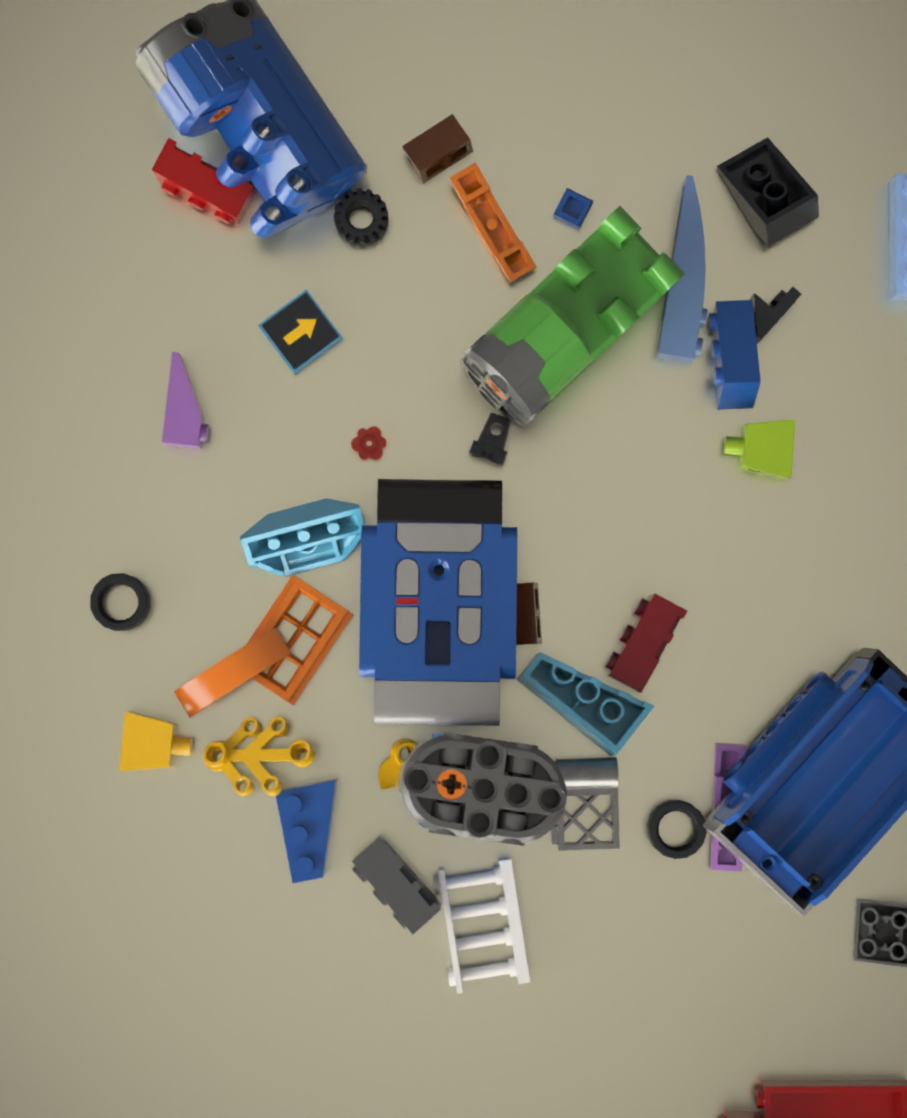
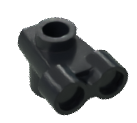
M490 413L478 441L473 440L469 454L503 465L508 453L504 448L511 420L504 416ZM497 424L501 426V434L493 435L490 431L492 425Z

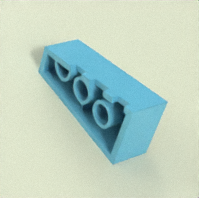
M541 652L532 659L517 678L521 684L610 756L618 754L654 708V705L604 684L602 681L585 675L575 668Z

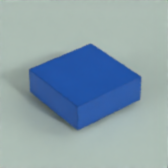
M567 188L553 217L580 230L594 201Z

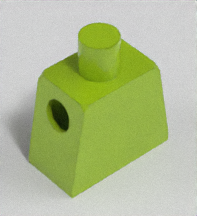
M795 420L745 424L742 427L741 437L725 436L723 454L740 455L739 468L742 470L788 480L792 477Z

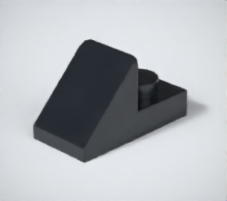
M792 287L787 293L781 290L770 302L774 308L770 307L757 294L754 293L751 296L757 344L802 295L796 288Z

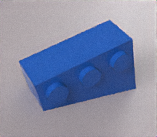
M752 300L716 301L714 312L709 313L708 325L709 331H714V340L711 341V356L715 358L714 385L716 386L717 410L754 408L761 379Z
M338 778L282 789L276 795L292 883L323 878L325 875Z

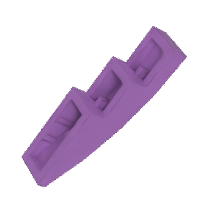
M715 743L712 812L714 809L716 811V807L732 791L723 782V779L728 771L746 753V744ZM740 825L738 831L735 832L736 836L743 830ZM711 834V870L742 871V862Z

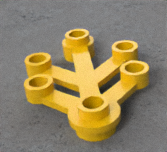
M249 717L242 722L241 727L225 742L216 741L208 744L204 750L203 757L204 763L209 769L225 773L233 783L235 792L239 795L246 797L254 790L253 781L246 776H242L233 765V763L244 762L260 781L262 790L269 796H276L282 791V782L275 776L270 775L260 762H292L298 767H306L314 761L315 750L304 740L294 741L289 748L264 749L275 737L286 736L290 730V725L282 717H275L261 733L262 725L255 718ZM283 723L282 728L276 731L277 725ZM255 724L254 729L248 732L249 726ZM247 737L255 738L245 749H236ZM307 752L305 758L300 760L301 754ZM223 753L222 757L217 761V756ZM275 781V787L268 790L269 784ZM247 782V787L244 790H240L241 785Z

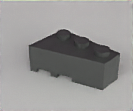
M381 834L352 860L355 865L352 868L354 873L363 882L369 881L375 889L373 894L384 906L388 904L394 911V918L404 929L407 927L412 934L416 933L441 910V902Z

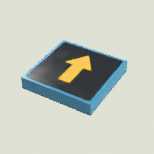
M307 289L258 325L294 374L298 373L343 339Z

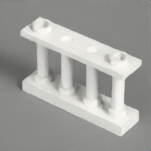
M511 857L498 858L499 866L494 867V870L446 877L445 869L441 867L438 868L439 876H433L436 895L442 894L453 967L447 968L450 986H456L457 994L463 993L462 981L510 974L511 977L517 976L518 984L530 982ZM496 882V885H503L504 896L498 897V901L450 907L449 889ZM501 913V916L507 915L509 927L503 928V931L455 938L453 920ZM506 943V946L512 945L514 957L508 958V962L460 969L457 952L459 950Z

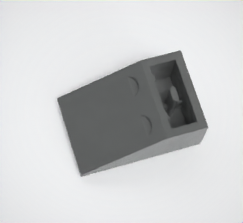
M858 899L854 961L907 967V902Z

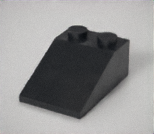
M768 137L717 166L718 172L750 225L767 246L772 245L819 217L817 193Z

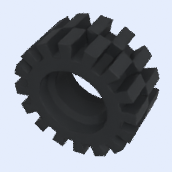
M357 188L356 192L350 190L345 197L342 195L339 198V203L334 208V222L341 238H344L349 244L354 243L355 246L361 247V244L370 246L371 242L375 241L376 243L380 240L381 235L384 236L389 222L388 211L385 202L381 200L378 194H373L372 190L369 189L362 191V188ZM357 207H366L373 214L372 223L366 228H356L349 220L351 212Z

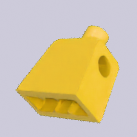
M125 712L119 770L173 766L174 755L191 756L193 738L176 736V723L137 712Z

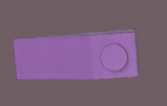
M172 352L162 443L166 446L202 449V443L208 441L209 424H205L203 412L182 356L178 352Z

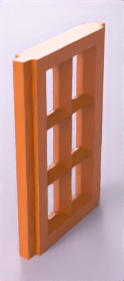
M292 575L248 643L268 631L278 628L283 619L297 627L286 644L289 649L292 648L302 631L316 639V642L303 661L293 654L285 657L299 666L286 687L272 679L284 659L274 664L267 675L261 672L252 679L291 705H294L354 614L295 575ZM300 593L315 601L302 622L288 614ZM319 605L333 613L321 634L306 626Z

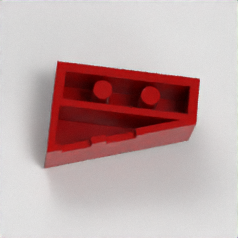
M168 137L152 168L154 175L162 185L161 189L174 197H177L179 193L189 198L187 202L199 210L203 211L206 207L214 211V216L227 224H230L231 221L240 224L256 194L254 187L247 182L233 188L226 187L218 180L216 167L201 160L202 156L195 152L191 155L177 148V142Z

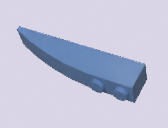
M687 175L683 182L671 260L685 275L666 292L656 358L692 363L695 356H700L703 338H698L700 326L705 327L708 309L703 308L706 265L701 211L693 176Z

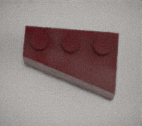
M655 593L649 595L647 600L641 598L634 611V614L638 617L633 627L629 624L626 626L620 637V641L624 642L619 653L613 651L605 666L610 669L607 676L642 693L659 663V658L667 643H670L672 640L673 632L681 618L685 617L687 610Z

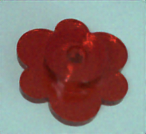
M372 426L368 430L365 428L359 429L357 432L358 437H355L351 442L353 450L359 452L361 459H367L368 457L374 460L379 459L383 454L382 448L386 446V439L381 437V430L376 426ZM368 441L372 442L371 446L366 445Z

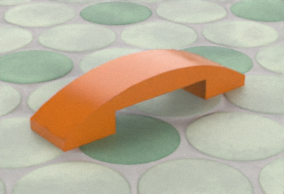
M476 162L451 176L449 179L466 212L510 283L537 268L523 242L519 241L490 191L491 188Z
M274 628L202 672L174 691L188 716L192 717L292 653L277 628Z

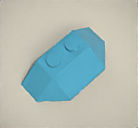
M326 498L267 514L242 534L240 540L248 565L258 566L266 571L282 576H289L344 561L361 539V528L365 524L359 504Z

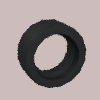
M124 573L111 574L102 578L94 586L90 596V609L94 618L103 627L114 631H129L139 626L146 619L150 609V595L146 586L138 578ZM124 584L135 591L138 597V607L130 618L115 620L105 613L103 597L105 592L112 586Z
M668 800L658 805L650 814L647 823V834L652 846L662 855L673 859L687 858L695 854L704 844L707 831L703 827L705 820L701 812L692 804L681 800ZM673 811L686 813L694 823L695 831L693 838L682 847L667 845L659 835L658 827L661 819Z

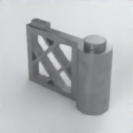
M617 757L555 760L564 778L567 796H577L584 804L573 816L564 809L557 825L552 828V845L558 844L559 851L620 849ZM592 795L588 800H586V799L583 797V796ZM599 795H611L612 806L603 815L591 805ZM587 807L599 817L589 830L576 820ZM611 813H612V823L607 819V817H608ZM564 815H566L569 818V820L565 824ZM604 821L612 829L613 841H599L592 833ZM572 823L585 833L578 842L565 843L564 832ZM588 837L593 840V842H584V841H585Z

